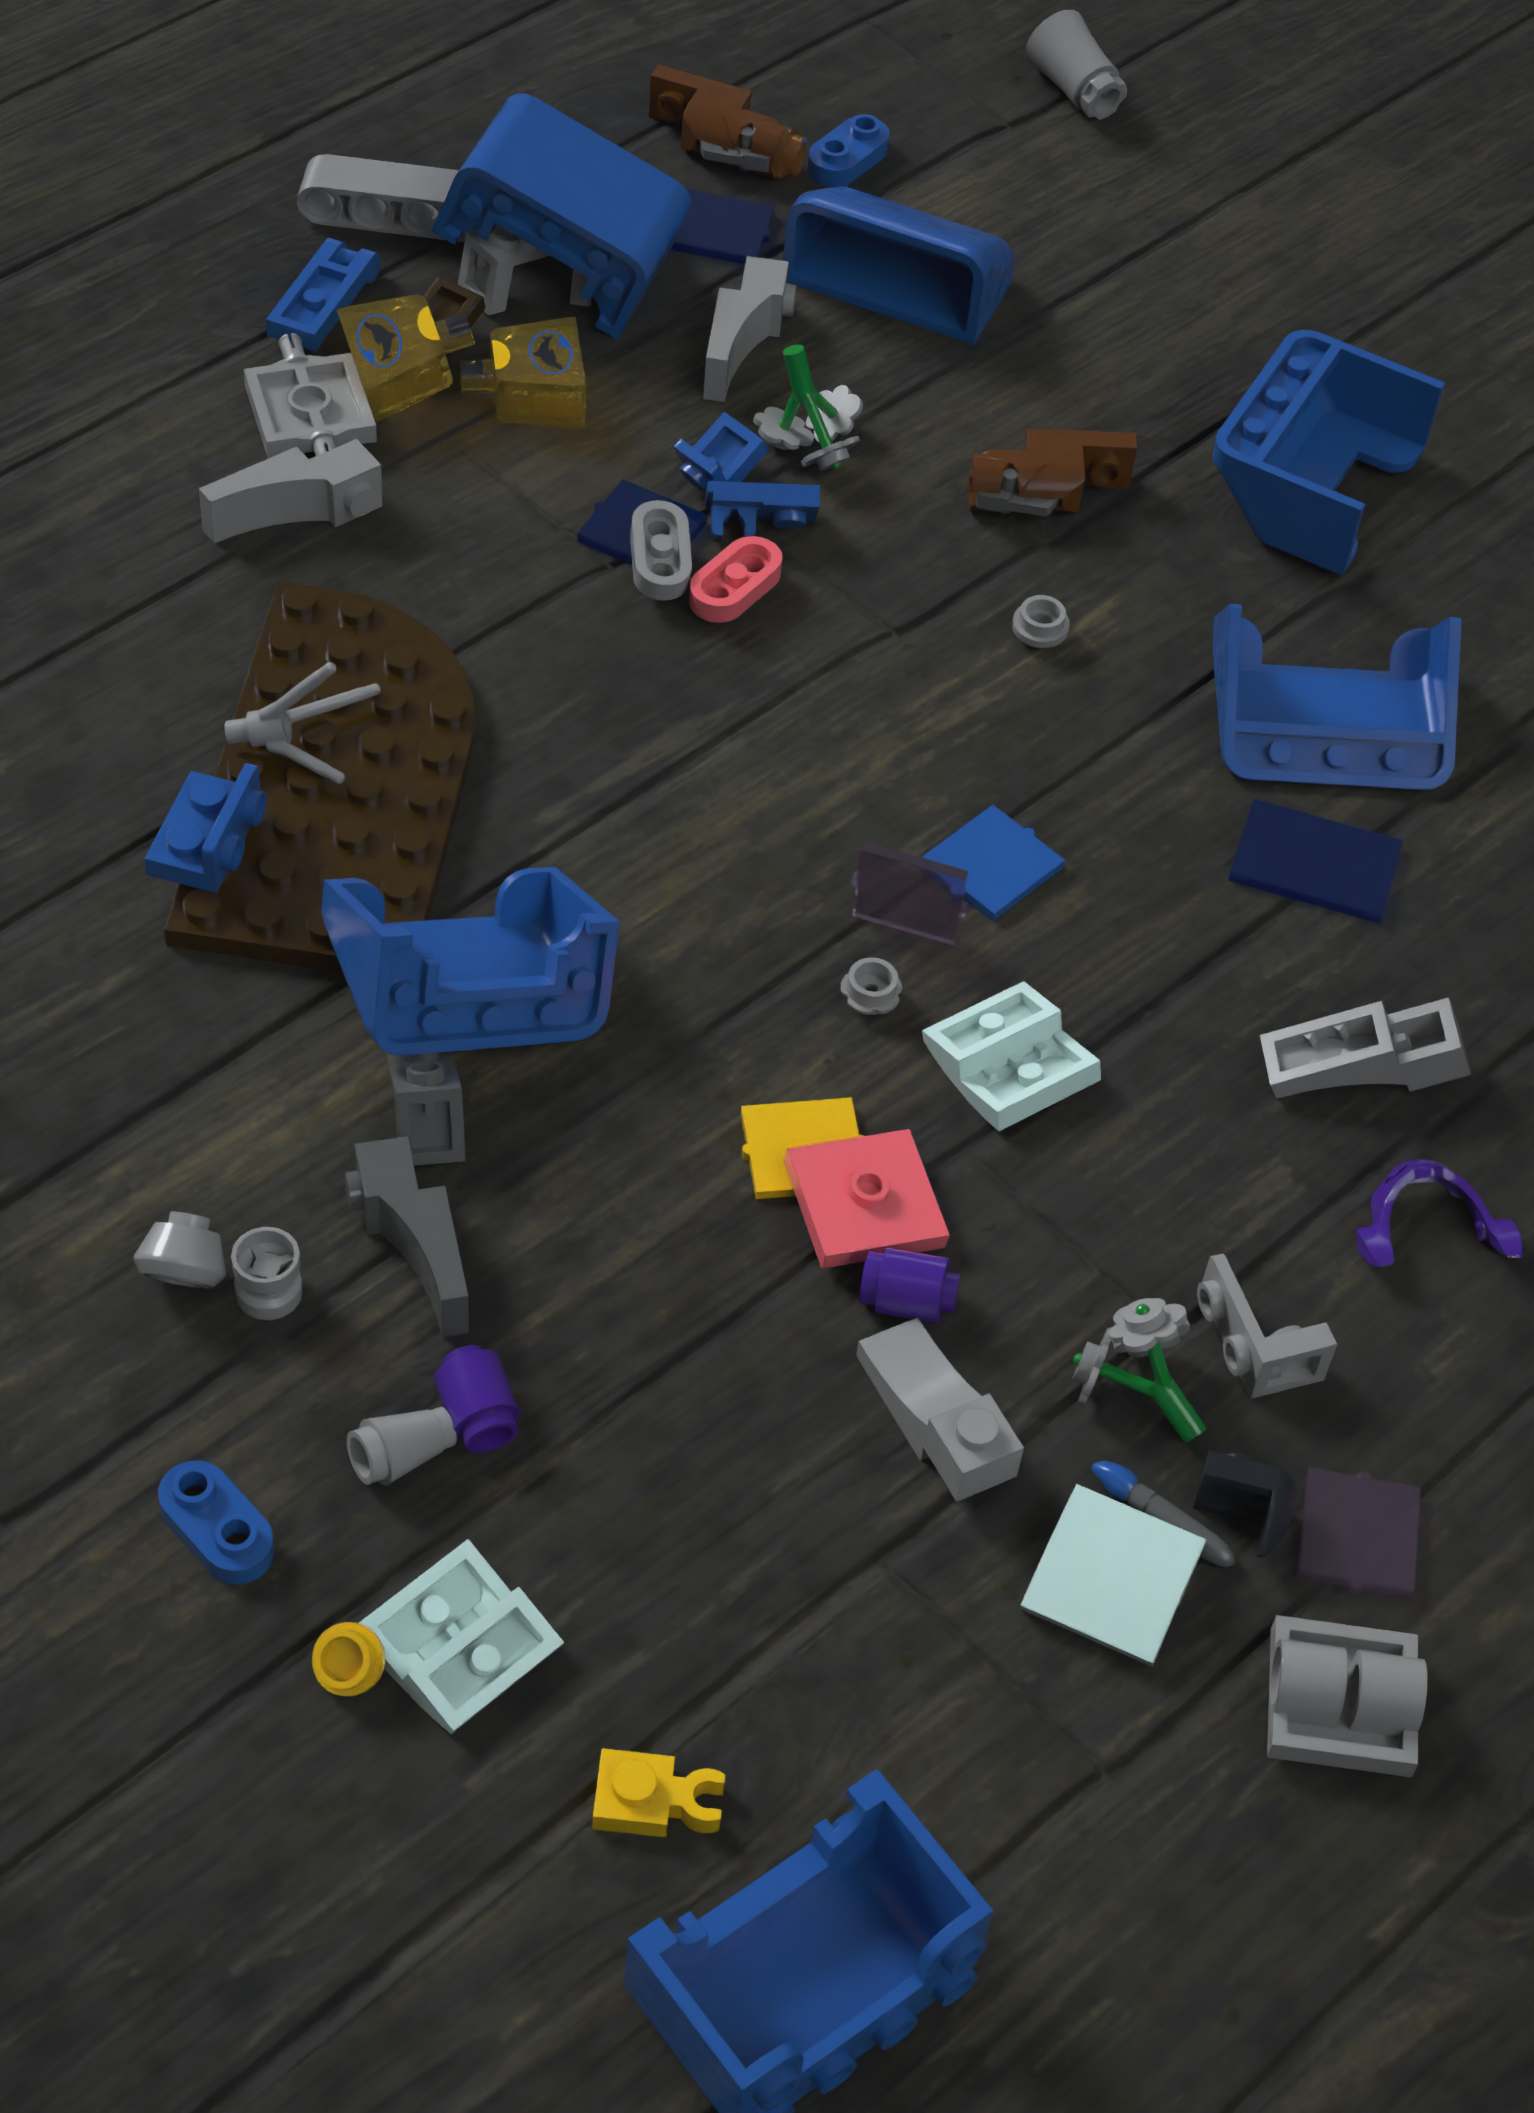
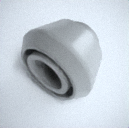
M172 1211L170 1212L168 1223L155 1222L134 1254L133 1260L140 1275L175 1285L212 1289L226 1277L221 1235L208 1230L209 1218Z

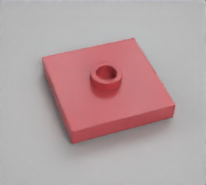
M910 1129L787 1148L784 1163L821 1269L865 1262L869 1251L884 1254L887 1247L917 1253L946 1247L950 1235Z

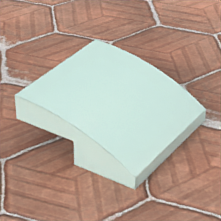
M1024 981L922 1030L924 1043L944 1073L979 1114L998 1131L1101 1080L1100 1060L1062 1031L1061 1010Z
M1076 1484L1023 1598L1021 1610L1153 1667L1176 1609L1181 1603L1205 1546L1206 1539Z
M469 1539L359 1622L372 1629L380 1638L385 1650L384 1669L424 1711L450 1734L455 1732L564 1643L520 1587L511 1592Z

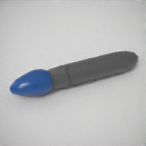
M1099 1461L1092 1465V1472L1114 1499L1127 1501V1504L1134 1509L1206 1539L1205 1546L1200 1555L1204 1560L1221 1567H1231L1235 1564L1233 1551L1218 1535L1160 1494L1157 1495V1492L1142 1483L1140 1484L1137 1477L1129 1469L1109 1461Z

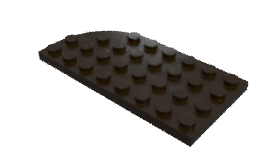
M282 581L277 582L233 720L246 718L248 711L260 710L274 703L328 662L336 665V672L288 710L374 683L380 686L381 692L376 696L294 722L291 725L292 738L290 744L344 773L345 780L341 784H337L285 756L268 751L266 746L252 747L250 742L229 744L226 739L214 777L236 782L245 763L258 766L260 790L267 793L266 811L258 827L251 826L245 837L244 854L238 869L235 872L228 871L217 893L179 884L164 929L166 946L343 972L322 918L324 880L357 878L364 879L373 884L380 891L385 901L384 923L429 920L475 740L474 700L468 678L454 653L431 629L400 609L370 598L362 593H351Z

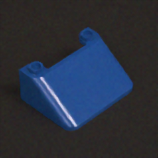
M1229 604L1214 617L1213 660L1221 756L1225 767L1232 775L1247 781L1418 791L1432 790L1441 786L1449 779L1455 765L1461 618L1448 617L1431 629L1416 628L1402 634L1392 646L1390 669L1388 672L1262 664V637L1254 624L1241 618V604Z

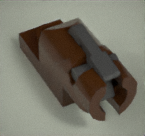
M1027 428L1023 451L987 450L982 453H972L971 464L973 469H969L968 474L969 511L1000 512L1002 514L1026 513L1038 516H1048L1052 511L1079 512L1083 487L1129 489L1137 452L1136 433Z

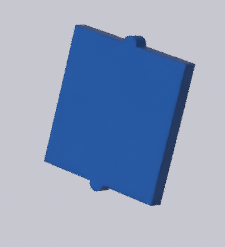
M991 805L922 856L921 865L950 887L953 897L964 898L990 920L995 921L1062 870L1065 859L1037 839L1032 828L1024 829L996 806Z

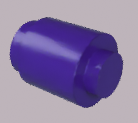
M888 1247L884 1254L869 1251L862 1276L860 1304L875 1306V1313L911 1320L918 1317L920 1321L939 1324L942 1312H955L961 1274L950 1272V1258Z
M468 1345L455 1349L446 1355L443 1359V1364L434 1374V1381L443 1406L452 1418L457 1440L463 1441L466 1449L472 1453H486L509 1444L519 1433L516 1422L520 1417V1411L498 1353L493 1350L482 1349L476 1345Z

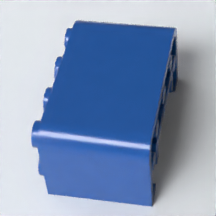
M517 93L506 100L455 175L432 232L455 245L465 232L478 230L477 236L487 240L496 224L588 277L580 296L588 301L593 296L600 311L595 327L618 340L662 267L690 212L692 203L689 193L677 180L538 98L528 94Z
M878 1769L847 1789L846 1797L854 1805L851 1812L840 1816L832 1825L826 1818L813 1827L811 1843L697 1920L691 1911L687 1912L677 1919L676 1933H672L662 1918L658 1917L628 1938L624 1978L626 1990L718 2113H794L795 2108L793 2104L815 2088L823 2095L838 2087L856 2069V2058L876 2044L882 2050L896 2045L918 2023L917 2014L937 2000L942 2006L952 2004L962 1997L978 1979V1975L974 1972L973 1968L987 1948L985 1938L994 1910Z

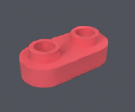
M748 536L735 540L691 578L689 591L691 610L698 617L709 622L722 623L736 619L779 582L782 568L781 550L775 543L762 537Z

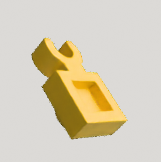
M602 1748L592 1829L666 1838L668 1818L681 1819L693 1831L699 1833L717 1832L720 1828L722 1810L703 1808L694 1799L702 1794L723 1795L725 1774L715 1769L704 1768L693 1771L686 1778L673 1776L675 1756Z

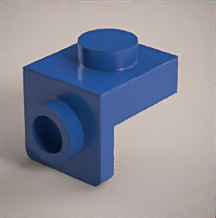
M723 412L693 447L681 438L673 446L683 463L679 469L680 473L690 484L702 492L707 489L708 481L741 482L769 451L763 439L726 412Z

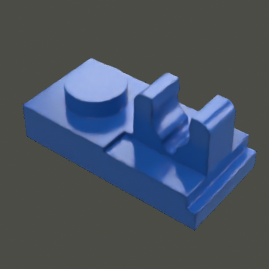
M708 481L705 507H711V538L714 541H722L723 525L729 521L730 516H736L737 521L742 524L744 528L743 537L755 536L756 517H760V520L773 521V526L777 528H803L806 526V522L816 521L820 507V485Z

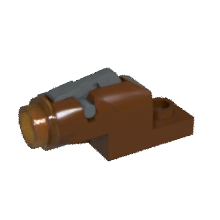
M659 64L651 74L649 117L681 126V149L700 154L706 160L723 162L740 171H749L772 179L776 177L783 179L786 175L797 177L807 152V137L798 135L796 128L782 125L772 117L750 111L752 91Z

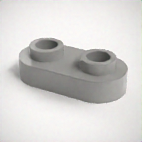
M655 500L641 504L633 513L630 531L634 584L642 594L656 600L676 599L687 591L692 571L687 515L680 507L667 501Z

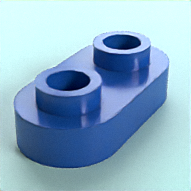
M860 114L847 119L811 146L808 156V175L816 183L827 187L846 186L852 183L887 155L890 135L888 127L876 117L868 114Z
M196 1460L178 1464L165 1474L158 1489L162 1518L214 1578L227 1584H246L260 1578L269 1569L274 1558L272 1529L264 1516L227 1475L214 1464ZM192 1487L206 1489L198 1496L183 1494L186 1489ZM233 1534H244L249 1537L245 1542L237 1545L229 1544L225 1541Z

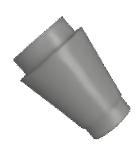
M438 1407L432 1410L427 1409L363 1419L358 1429L348 1433L347 1450L351 1464L363 1483L369 1485L378 1481L380 1484L387 1486L440 1454L444 1449L454 1446L457 1438L451 1416L445 1408Z

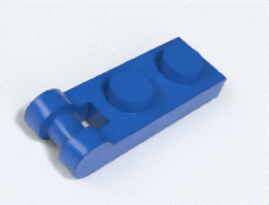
M327 238L266 318L267 336L280 340L282 336L288 334L290 344H292L291 333H294L301 338L303 348L316 352L363 286L375 280L380 267V254L364 248L356 252L347 249L345 242Z

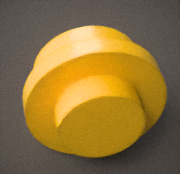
M344 1622L333 1625L321 1634L314 1646L312 1653L314 1674L318 1682L327 1691L335 1695L357 1696L374 1687L382 1676L385 1667L384 1646L378 1635L363 1624Z

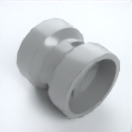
M274 1227L255 1228L241 1235L233 1245L231 1254L232 1269L235 1277L234 1290L238 1306L245 1314L255 1319L270 1321L283 1318L294 1311L301 1301L303 1292L302 1278L299 1271L301 1265L300 1252L297 1242L289 1233Z

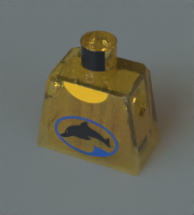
M420 294L337 309L375 422L383 420L448 388L452 384L453 379L445 354L475 345L465 313L434 323L426 298Z
M576 317L496 328L490 333V359L460 360L461 393L493 392L496 419L502 423L585 428L586 382Z

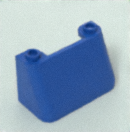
M557 867L527 868L516 871L507 877L499 888L494 916L384 923L385 901L380 891L373 884L364 879L357 878L324 880L321 909L323 923L364 1028L378 1047L388 1054L403 1056L579 1041L589 1038L599 1031L606 1021L610 1007L620 921Z

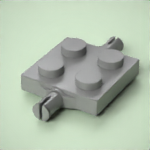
M291 333L292 347L288 334L282 336L278 342L284 357L283 360L272 365L244 369L245 388L267 458H271L296 446L302 453L314 452L318 456L355 439H358L361 444L377 442L376 423L351 353L327 357L307 356L304 353L301 338L297 334Z

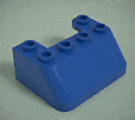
M1313 330L1294 331L1285 337L1217 432L1212 458L1253 534L1260 541L1343 576L1355 558L1358 547L1356 536L1365 504L1335 492V490L1356 459L1388 473L1403 472L1413 468L1427 447L1445 382Z

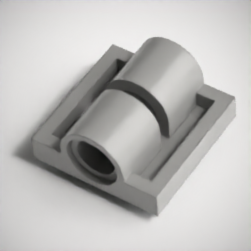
M1276 1615L1271 1627L1267 1758L1412 1777L1418 1766V1730L1424 1716L1428 1680L1426 1662L1424 1659L1418 1658V1634Z

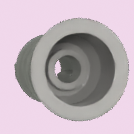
M1075 10L1059 11L1045 19L1034 30L1025 50L1028 62L1053 81L1075 107L1083 110L1089 118L1096 117L1098 120H1101L1114 113L1119 104L1126 98L1127 87L1125 82L1119 77L1118 69L1106 57L1091 35L1081 14Z

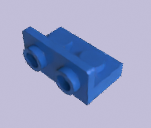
M245 763L236 782L190 771L145 857L146 875L217 893L228 871L235 872L238 869L244 854L245 837L250 827H258L264 817L267 806V793L260 790L259 767Z

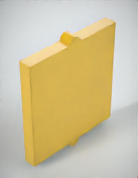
M852 1097L741 1106V1119L746 1142L742 1148V1159L749 1161L756 1199L796 1196L784 1163L787 1148L863 1136L859 1135Z

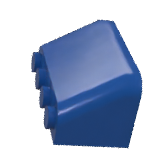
M837 186L805 192L797 198L787 214L783 261L789 262L788 283L973 345L1011 285L1014 254L1010 246L1001 238L849 187Z

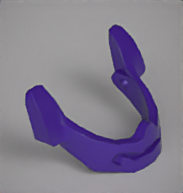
M1415 1159L1394 1167L1372 1195L1371 1211L1373 1224L1369 1227L1356 1229L1357 1250L1363 1258L1375 1267L1391 1265L1394 1262V1255L1390 1240V1216L1395 1199L1400 1190L1407 1184L1437 1182L1444 1186L1450 1197L1463 1198L1473 1216L1480 1242H1489L1505 1257L1523 1258L1521 1236L1515 1223L1510 1219L1493 1218L1481 1197L1463 1177L1433 1160Z

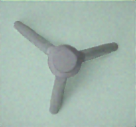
M328 662L274 703L260 710L248 711L246 718L225 721V736L229 744L250 742L252 747L266 746L268 751L285 756L337 784H341L345 780L344 773L290 744L292 738L291 725L294 722L380 694L381 688L377 683L288 710L336 672V665Z

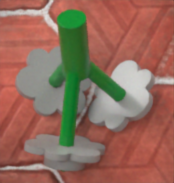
M789 346L783 350V356L792 394L785 411L776 407H767L764 413L759 412L755 414L753 422L759 426V435L770 445L779 449L796 450L799 448V445L810 446L815 438L820 443L822 449L804 457L801 461L803 467L817 463L820 471L829 468L837 470L840 468L841 463L850 459L847 450L860 442L859 436H854L834 444L832 441L837 435L844 436L851 432L854 426V419L862 411L863 402L857 395L851 394V390L845 385L836 387L833 393L829 390L818 392L813 385L804 346ZM800 403L804 404L808 413L806 426L810 430L804 428L805 422L795 416Z
M1145 1298L1134 1301L1114 1314L1113 1320L1115 1325L1107 1328L1099 1346L1087 1341L1083 1352L1074 1356L1073 1362L1077 1367L1073 1379L1084 1383L1079 1402L1086 1403L1099 1375L1153 1397L1184 1443L1192 1440L1207 1428L1169 1374L1162 1349L1177 1345L1180 1342L1179 1337L1185 1335L1190 1330L1184 1306L1180 1304L1166 1305L1165 1301L1160 1298ZM1110 1342H1113L1114 1349L1118 1353L1128 1352V1355L1131 1357L1149 1356L1156 1380L1152 1382L1105 1363L1104 1359Z

